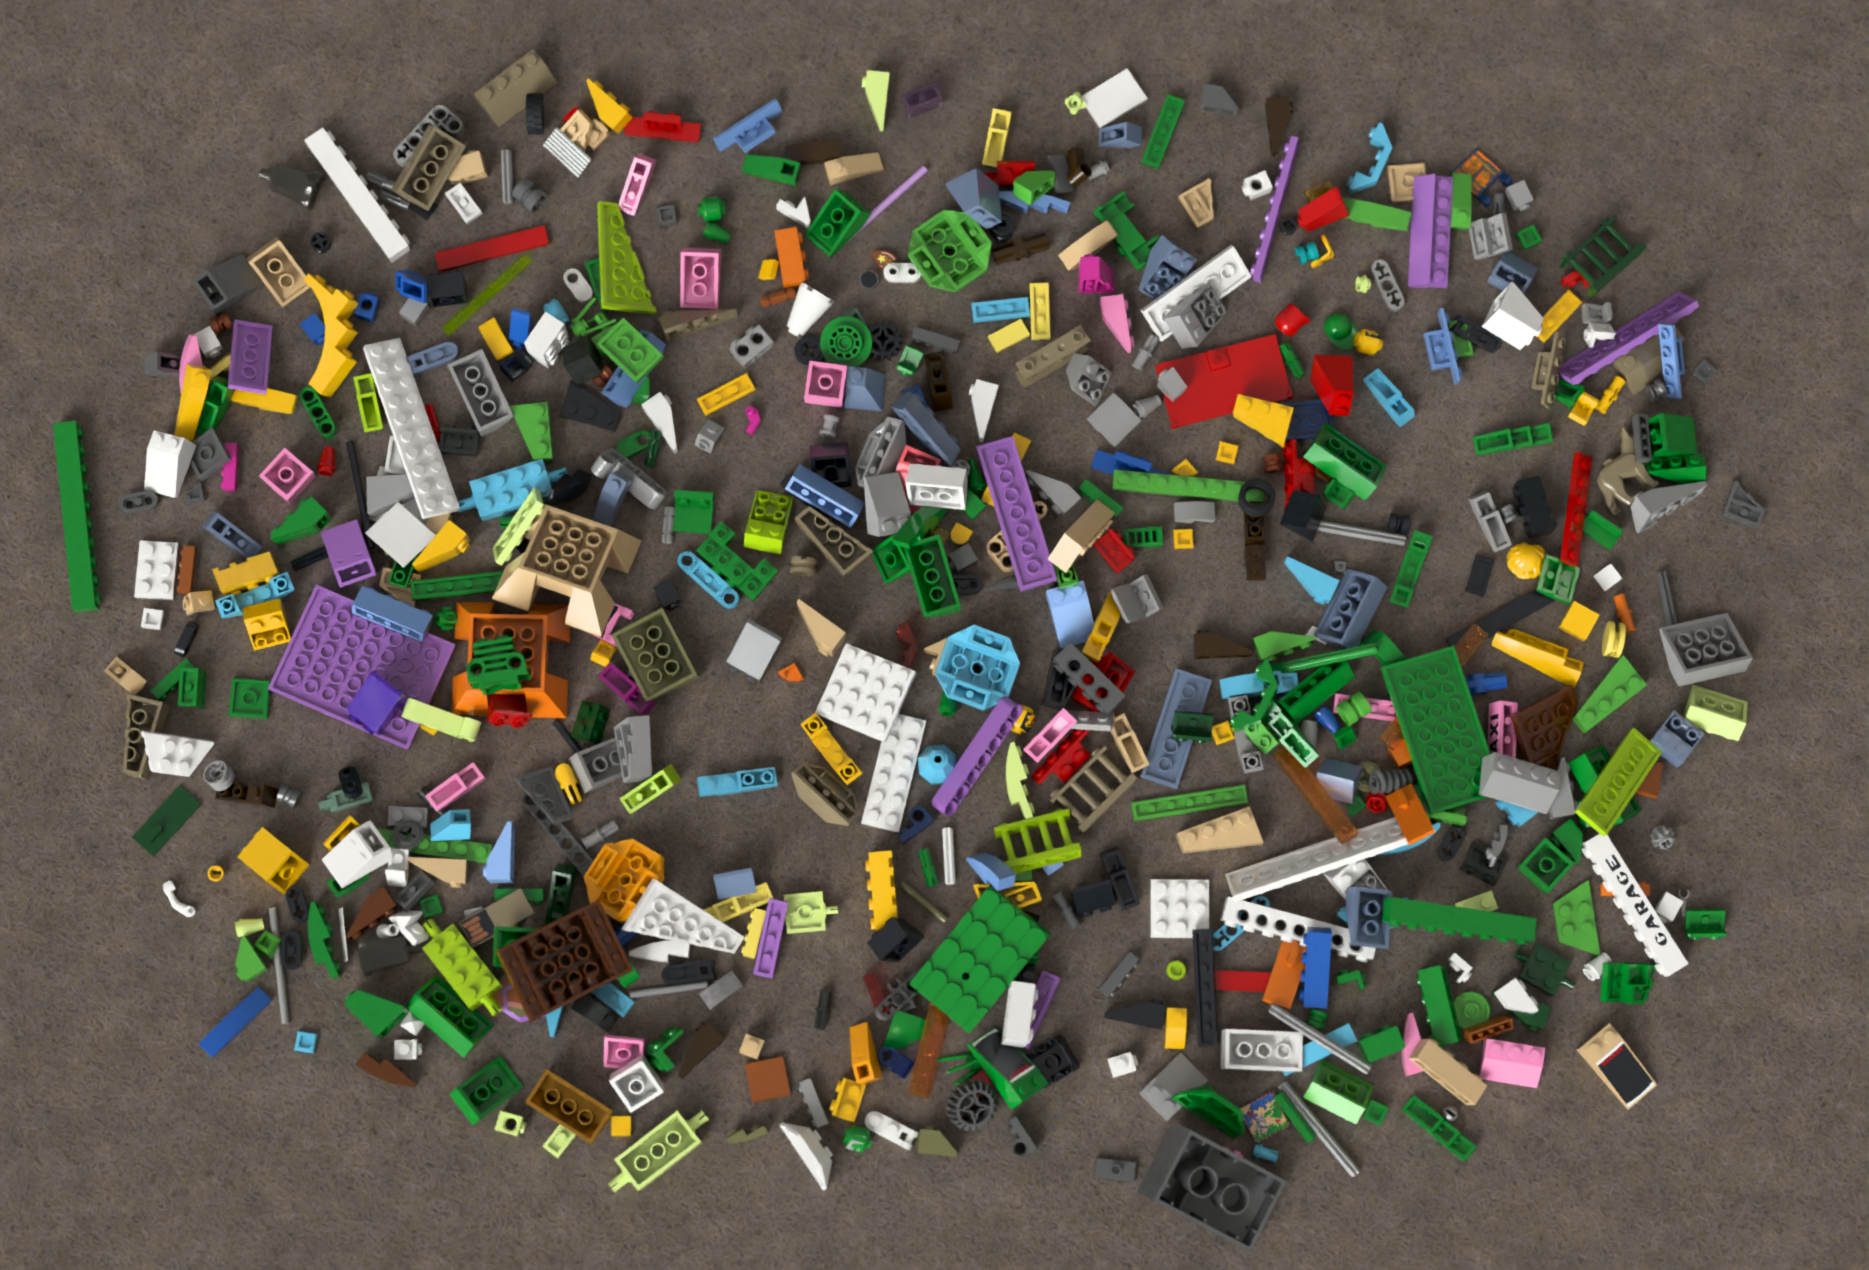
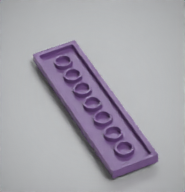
M1677 291L1615 330L1614 340H1599L1594 343L1593 347L1584 349L1562 363L1559 369V377L1572 385L1581 383L1587 376L1597 373L1603 366L1613 363L1619 356L1629 353L1635 346L1641 345L1651 336L1659 334V323L1675 324L1683 316L1691 314L1699 307L1697 300Z
M1013 436L977 446L978 456L1020 592L1056 582L1057 577L1052 562L1048 560L1050 554Z

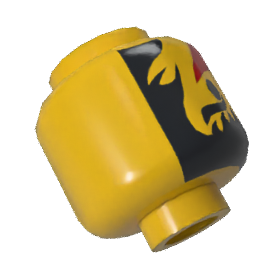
M1362 329L1355 334L1353 345L1359 353L1372 356L1382 349L1383 340H1381V336L1377 331Z
M1021 705L1022 713L1011 731L1020 735L1022 732L1030 731L1036 718L1033 714L1034 711L1024 705Z

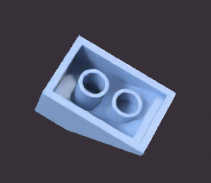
M1084 581L1065 588L1057 587L1046 590V598L1060 648H1065L1070 642L1073 645L1085 643L1094 626V621Z
M507 821L487 859V865L483 867V875L490 883L514 884L515 825L512 821Z

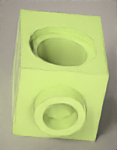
M500 1111L495 1130L519 1137L520 1133H524L527 1122H524V1117ZM510 1119H515L517 1122L513 1130L507 1128V1122Z

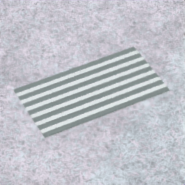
M557 127L543 144L576 177H579L592 160Z

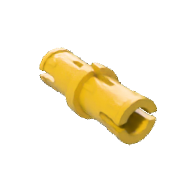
M1615 376L1608 389L1604 390V395L1595 408L1606 414L1612 402L1617 400V395L1626 381L1619 376Z

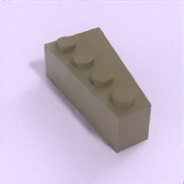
M808 506L795 517V523L844 580L873 556V551L870 548L864 546L839 526L830 522L829 519L812 507Z
M127 694L126 747H124L123 773L131 777L149 780L151 774L148 763L149 757L146 755V745L141 732L163 733L170 706L160 701Z

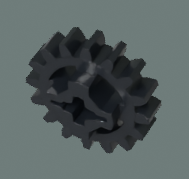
M884 320L881 321V324L874 321V327L868 325L872 337V346H876L879 349L877 351L872 347L869 356L874 354V360L881 357L882 362H884L885 357L891 360L892 354L897 357L898 352L896 350H902V346L899 344L903 343V339L899 338L902 336V331L897 332L898 326L892 327V321L885 324ZM880 330L876 335H872L875 331ZM886 330L892 332L893 335H890ZM882 334H884L885 337L884 347H882L880 341ZM893 346L891 350L886 352L888 347Z

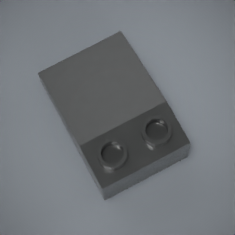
M1173 1121L1137 1192L1251 1252L1287 1181Z

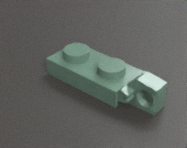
M362 783L363 793L356 799L346 798L343 790L330 793V795H327L328 800L318 802L321 812L330 809L331 813L373 802L369 783Z

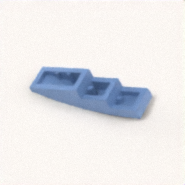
M999 191L1001 204L1026 214L1029 207L1046 214L1051 207L1067 214L1071 202L1053 196L1043 195L1032 205H1029L1014 196L1013 191Z

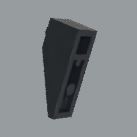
M1151 999V1002H1143L1106 1012L1103 1018L1161 1030L1166 1005H1162L1163 1001Z

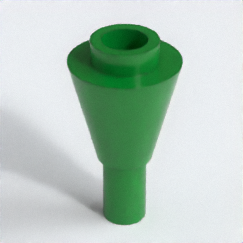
M970 459L968 461L970 466L969 490L974 494H981L987 488V484L977 469L976 460Z

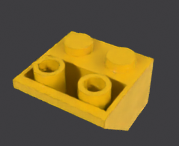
M281 598L243 607L244 622L254 651L290 642L291 635Z

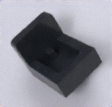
M519 349L514 357L501 364L500 370L513 382L527 373L533 362L527 353Z

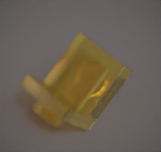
M1326 181L1322 186L1308 188L1303 193L1307 203H1310L1334 187L1331 181Z

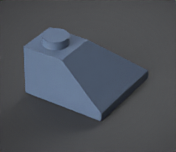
M847 366L844 408L882 412L885 374L868 368Z

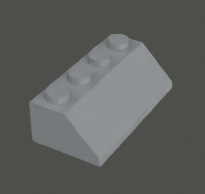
M482 349L448 364L449 370L481 437L498 430L514 417Z
M1493 752L1482 758L1479 794L1546 814L1559 792L1561 772Z

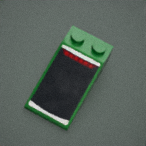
M993 1027L967 1044V1046L1012 1110L1038 1093L1049 1083L1038 1067L1017 1047L1001 1045L1003 1034L996 1027Z

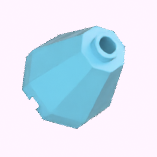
M944 744L929 745L918 757L919 775L930 784H943L957 764L956 754ZM935 759H939L940 763H936Z

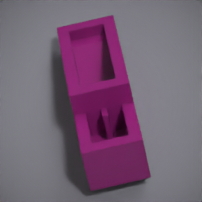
M611 662L598 675L612 691L640 716H646L656 705L653 700L646 702L639 687Z

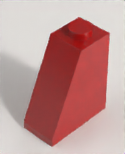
M1338 187L1329 190L1298 210L1300 216L1297 217L1300 227H1304L1308 233L1348 217L1349 214Z

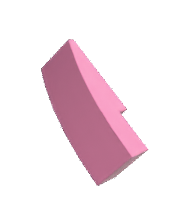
M194 334L188 335L181 356L179 369L181 393L186 365L202 366L197 335Z
M1062 708L1029 741L1023 750L1038 763L1072 728L1077 720Z
M472 762L459 773L452 775L425 797L437 812L468 793L486 778L477 765Z
M1412 1012L1406 1016L1402 1039L1406 1048L1401 1050L1405 1076L1423 1071L1408 1059L1421 1039Z

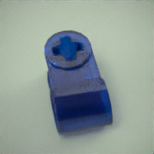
M884 1047L878 1051V1061L905 1080L915 1062L890 1047ZM887 1051H889V1056L891 1057V1060L887 1059L883 1061L882 1059L884 1056L881 1055L882 1052L886 1053Z

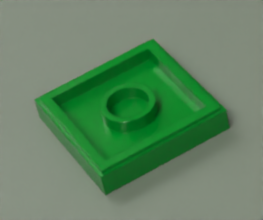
M232 678L229 717L268 719L270 690H268L271 680Z

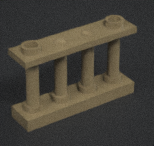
M1080 325L1015 363L1019 370L1014 372L1023 389H1026L1069 364L1074 353L1084 355L1089 352L1086 344L1091 341Z
M1106 746L1102 749L1098 747L1091 754L1093 758L1061 790L1057 788L1050 795L1052 797L1050 800L1052 805L1058 800L1066 809L1069 808L1070 813L1079 821L1078 824L1080 826L1077 830L1082 835L1138 779L1133 773L1130 776L1124 775L1104 755L1107 751ZM1097 760L1119 780L1120 786L1116 790L1110 788L1090 768ZM1084 773L1106 794L1105 797L1107 799L1103 803L1097 802L1077 782ZM1070 787L1092 807L1093 813L1089 817L1083 815L1063 796Z

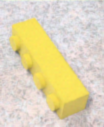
M754 908V911H751L750 918L752 920L751 923H748L747 929L749 932L745 935L744 939L746 945L742 947L741 951L744 957L753 959L756 957L766 915L765 910Z

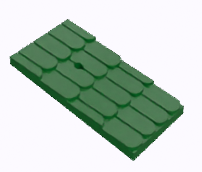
M990 885L909 984L970 1034L1051 933L1004 894L997 891L993 885Z

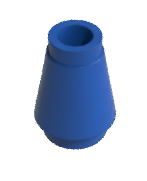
M1324 705L1314 713L1315 720L1332 734L1341 728L1330 707L1328 708Z

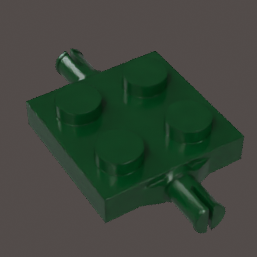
M1538 943L1528 956L1518 950L1516 951L1514 958L1523 962V969L1518 977L1521 980L1552 997L1561 985L1571 990L1574 988L1576 983L1566 978L1567 970L1571 964L1567 959Z

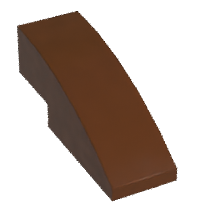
M365 1052L355 1064L366 1073L388 1083L406 1087H416L417 1085L387 1059H384L380 1064Z

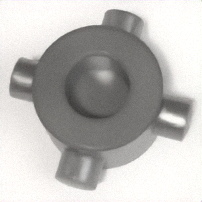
M1335 560L1333 562L1335 564L1333 573L1345 574L1347 562H1337Z

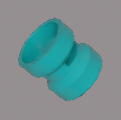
M1314 241L1307 242L1305 246L1299 245L1295 247L1296 256L1300 255L1301 259L1298 261L1301 265L1307 263L1310 259H1319L1318 249Z

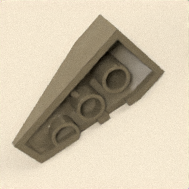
M736 309L667 311L661 314V317L658 319L666 341L670 342L738 317Z
M1675 325L1676 336L1681 337L1683 343L1685 338ZM1659 334L1631 349L1629 353L1620 356L1612 364L1621 378L1626 381V385L1633 395L1643 390L1645 385L1651 384L1662 370Z

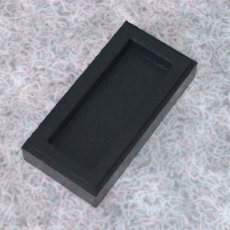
M1479 555L1475 556L1465 592L1481 597L1484 596L1494 560Z

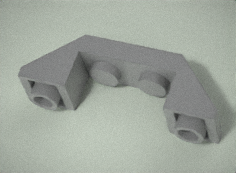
M1247 695L1228 698L1230 720L1234 714L1238 715L1240 710L1249 715L1251 714ZM1243 730L1236 733L1233 732L1244 774L1264 770L1260 751L1257 750L1254 742Z

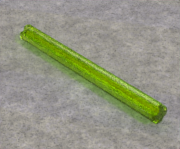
M523 255L445 324L442 327L443 331L449 336L531 264L528 256Z

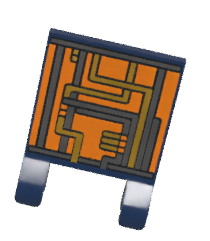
M1478 148L1450 173L1451 175L1452 173L1471 174V194L1486 208L1491 205L1492 199L1484 192L1498 179L1505 187L1511 186L1513 181L1509 175L1498 168Z

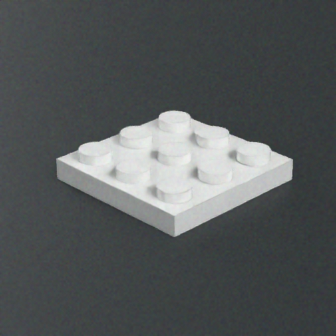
M1151 879V938H1193V929H1209V880Z

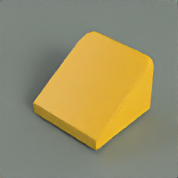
M600 639L592 652L590 660L606 667L611 662L617 647Z

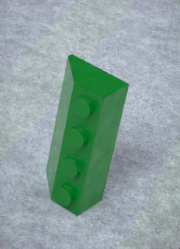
M1326 422L1303 456L1308 462L1317 466L1325 474L1337 480L1341 485L1354 492L1356 496L1361 497L1363 500H1366L1377 488L1387 468V465Z
M940 534L924 538L921 541L917 540L910 549L904 548L924 618L941 617L960 612V601Z
M1604 745L1588 751L1569 762L1571 773L1576 777L1585 795L1611 758ZM1634 797L1631 798L1613 827L1642 812Z
M435 975L421 987L406 1006L409 1011L463 1058L471 1053L495 1026L477 1009L471 1011L457 992L438 975Z

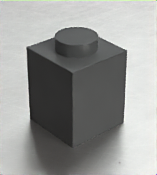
M969 543L948 555L949 567L952 571L956 570L957 574L978 563V559Z

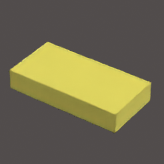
M1019 319L988 336V339L996 353H999L1029 337L1030 334L1023 321Z

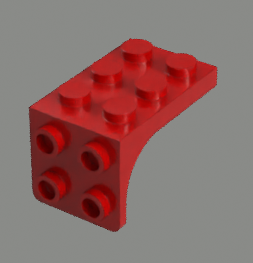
M489 694L487 722L492 723V725L504 726V724H507L513 728H523L532 719V714L527 711L525 695Z

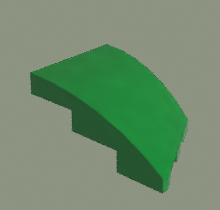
M1632 962L1603 963L1600 1001L1645 1004L1648 992L1654 983L1651 981L1654 970H1656V964Z

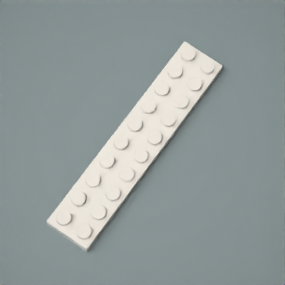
M397 338L364 345L363 350L422 519L457 512L460 507L413 373L407 362V356L401 339Z
M1394 817L1226 873L1225 876L1233 900L1237 902L1386 851L1394 850L1395 848L1408 845V842Z

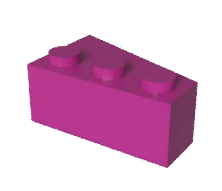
M1085 254L1084 257H1080L1078 293H1115V271L1100 257H1095L1094 254Z

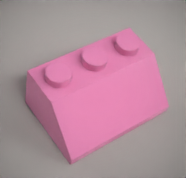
M1487 1038L1483 1042L1479 1076L1484 1080L1537 1088L1543 1068L1545 1048Z

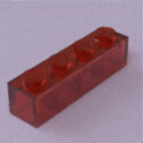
M873 972L863 976V980L876 1009L884 1000V997ZM888 1007L883 1009L881 1012L883 1014L887 1013V1011L889 1010Z

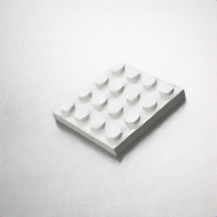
M846 643L815 713L818 716L886 743L914 680L916 671Z

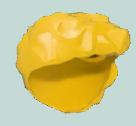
M1526 542L1516 544L1508 551L1507 566L1518 578L1535 579L1541 573L1545 550L1540 545H1529Z

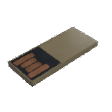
M520 888L459 923L471 946L475 948L494 937L495 926L512 927L535 913Z

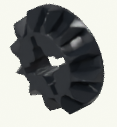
M802 337L795 345L796 359L802 365H809V361L820 362L824 357L820 348V339L817 337ZM805 345H807V347H809L810 349L815 348V350H813L814 357H812V355L810 354L804 355V353L806 352Z

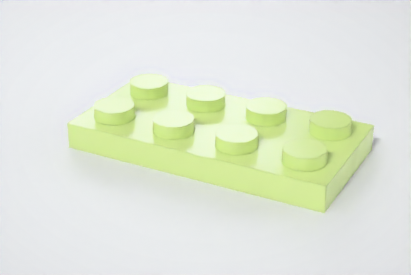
M533 487L493 546L495 562L502 566L505 561L511 558L514 547L519 546L522 542V535L526 530H530L535 516L540 515L543 511L544 504L541 490Z

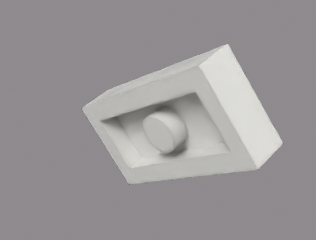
M461 183L445 193L466 224L482 215L481 210Z

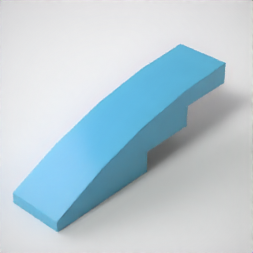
M1349 1023L1325 1035L1342 1047H1347L1357 1042ZM1314 1041L1303 1045L1302 1068L1332 1054V1052ZM1282 1071V1072H1283L1284 1076H1287V1075H1289V1074H1291V1073H1293V1072H1295V1071Z

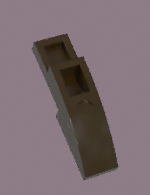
M1251 504L1257 507L1263 506V504ZM1244 512L1246 581L1266 580L1264 515L1254 517Z

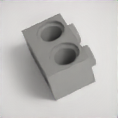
M760 325L752 326L745 332L746 335L743 338H737L731 343L730 353L744 369L774 346L772 339ZM756 336H760L763 338V341L761 343H754L753 339ZM741 348L748 349L746 355H740L738 351Z

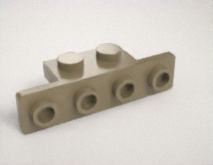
M1555 332L1551 352H1538L1531 386L1533 390L1543 391L1541 404L1547 409H1551L1552 403L1555 401V388L1559 382V369L1563 363V349L1566 347L1565 336L1560 332Z

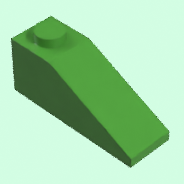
M1452 173L1450 229L1468 230L1471 226L1472 210L1471 174Z

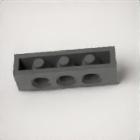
M1071 642L1054 658V667L1060 673L1065 672L1069 676V682L1075 687L1078 685L1083 690L1081 693L1088 700L1092 699L1097 703L1095 706L1101 713L1104 714L1106 712L1110 715L1125 699L1126 696ZM1076 662L1080 668L1077 671H1072L1069 668V664ZM1091 676L1094 681L1092 684H1085L1083 678ZM1099 689H1104L1107 692V696L1100 698L1096 692Z

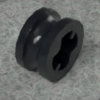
M1291 217L1284 218L1279 226L1281 233L1292 235L1297 228L1296 221ZM1287 222H1290V226H1293V229L1290 228V231H1287L1283 224L1286 225Z

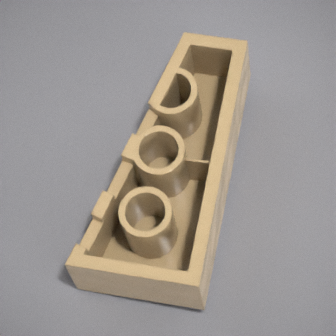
M1096 500L1064 533L1048 560L1066 573L1078 558L1083 556L1089 547L1093 546L1097 538L1099 539L1105 530H1108L1113 523L1111 518L1115 513L1099 500Z

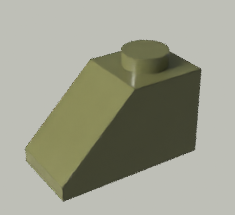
M924 1126V1129H920L919 1154L957 1157V1151L943 1134L936 1130V1127Z

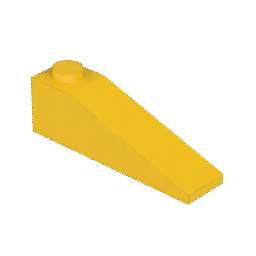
M186 365L174 436L182 437L189 441L194 439L211 370L206 366Z

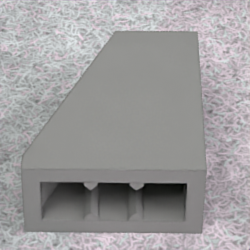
M407 474L366 477L367 514L370 518L389 511L397 502L403 504L415 498Z

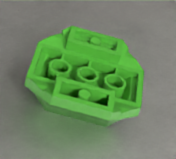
M942 210L912 231L908 257L930 287L956 293L987 272L992 242L979 224L966 213ZM952 249L955 253L948 256L945 254V251Z

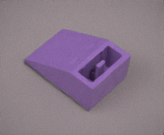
M357 519L321 532L339 587L377 574Z

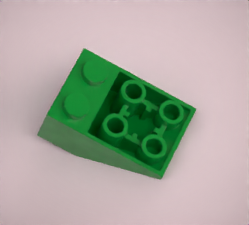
M310 496L308 499L305 498L300 502L299 508L295 512L287 515L286 521L281 526L278 525L273 529L270 538L277 546L319 533L332 518Z

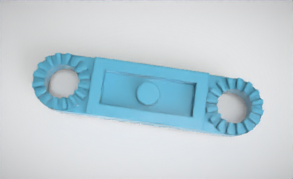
M684 551L678 556L679 567L723 607L732 609L738 605V593L694 553ZM685 556L693 559L690 566L682 564V559ZM727 594H732L735 596V600L733 603L727 604L724 601V597Z

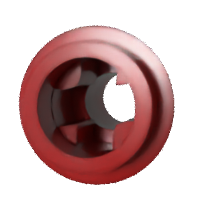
M323 447L317 465L320 475L332 476L336 471L335 449L333 447Z

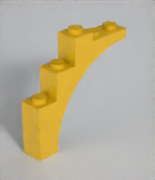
M308 273L304 280L313 289L320 302L325 323V342L322 357L316 372L308 384L320 395L331 398L357 362L351 357L353 354L346 348L358 333L352 328L354 325L347 319L359 303L353 299L355 296L348 290L341 291L335 289L331 285H326V280L320 275L314 276Z

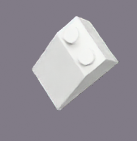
M153 431L147 447L144 490L177 498L196 445L182 437Z

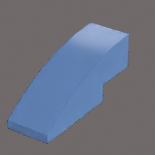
M980 853L966 858V861L985 884L991 883L997 891L1014 886L1016 874L997 857L988 853Z

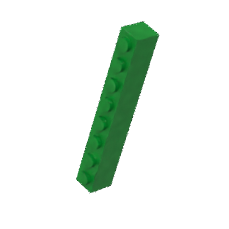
M1390 897L1384 899L1382 922L1389 923L1391 927L1407 925V929L1419 930V927L1425 928L1426 932L1443 930V934L1455 935V932L1462 933V937L1473 938V935L1480 936L1479 939L1491 940L1492 937L1498 938V942L1509 943V940L1516 941L1515 944L1527 945V942L1535 941L1537 918Z

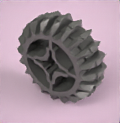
M969 1078L968 1083L962 1080L961 1086L955 1084L956 1090H950L952 1096L946 1097L949 1102L945 1105L948 1110L946 1113L950 1117V1121L958 1128H963L966 1131L969 1128L975 1131L976 1126L982 1129V1124L988 1125L987 1120L989 1118L994 1119L992 1113L997 1112L995 1106L998 1105V1101L996 1100L997 1095L994 1089L987 1082L980 1079L974 1081ZM976 1093H983L984 1098L977 1097ZM959 1111L966 1112L967 1117L960 1116Z

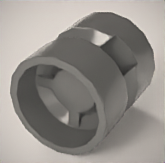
M525 177L516 185L512 191V196L517 201L524 202V207L533 213L545 202L548 195L540 187L535 188L536 184L528 177Z

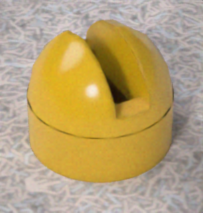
M214 865L208 870V877L212 881H219L224 876V869L219 865ZM212 871H221V874H212Z

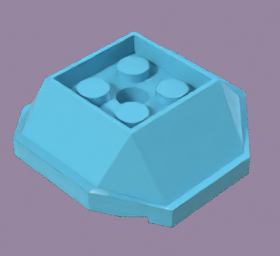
M972 625L947 637L935 675L948 698L984 711L997 705L1001 698L1009 697L1020 662L1009 637L977 625ZM973 664H978L981 667L980 674H976L973 671Z

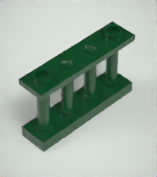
M1616 215L1610 220L1606 218L1599 225L1601 228L1574 252L1568 251L1562 257L1564 260L1560 265L1562 269L1570 263L1589 283L1591 288L1586 294L1590 298L1595 296L1647 247L1643 242L1637 246L1631 245L1612 225L1618 218ZM1607 230L1627 250L1625 257L1619 256L1600 237L1604 231ZM1595 241L1614 261L1613 264L1615 266L1612 268L1607 267L1587 246ZM1582 252L1602 272V277L1600 279L1594 278L1575 257Z

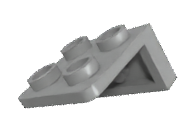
M1147 574L1130 584L1111 589L1113 600L1116 602L1121 616L1126 623L1149 618L1164 609Z

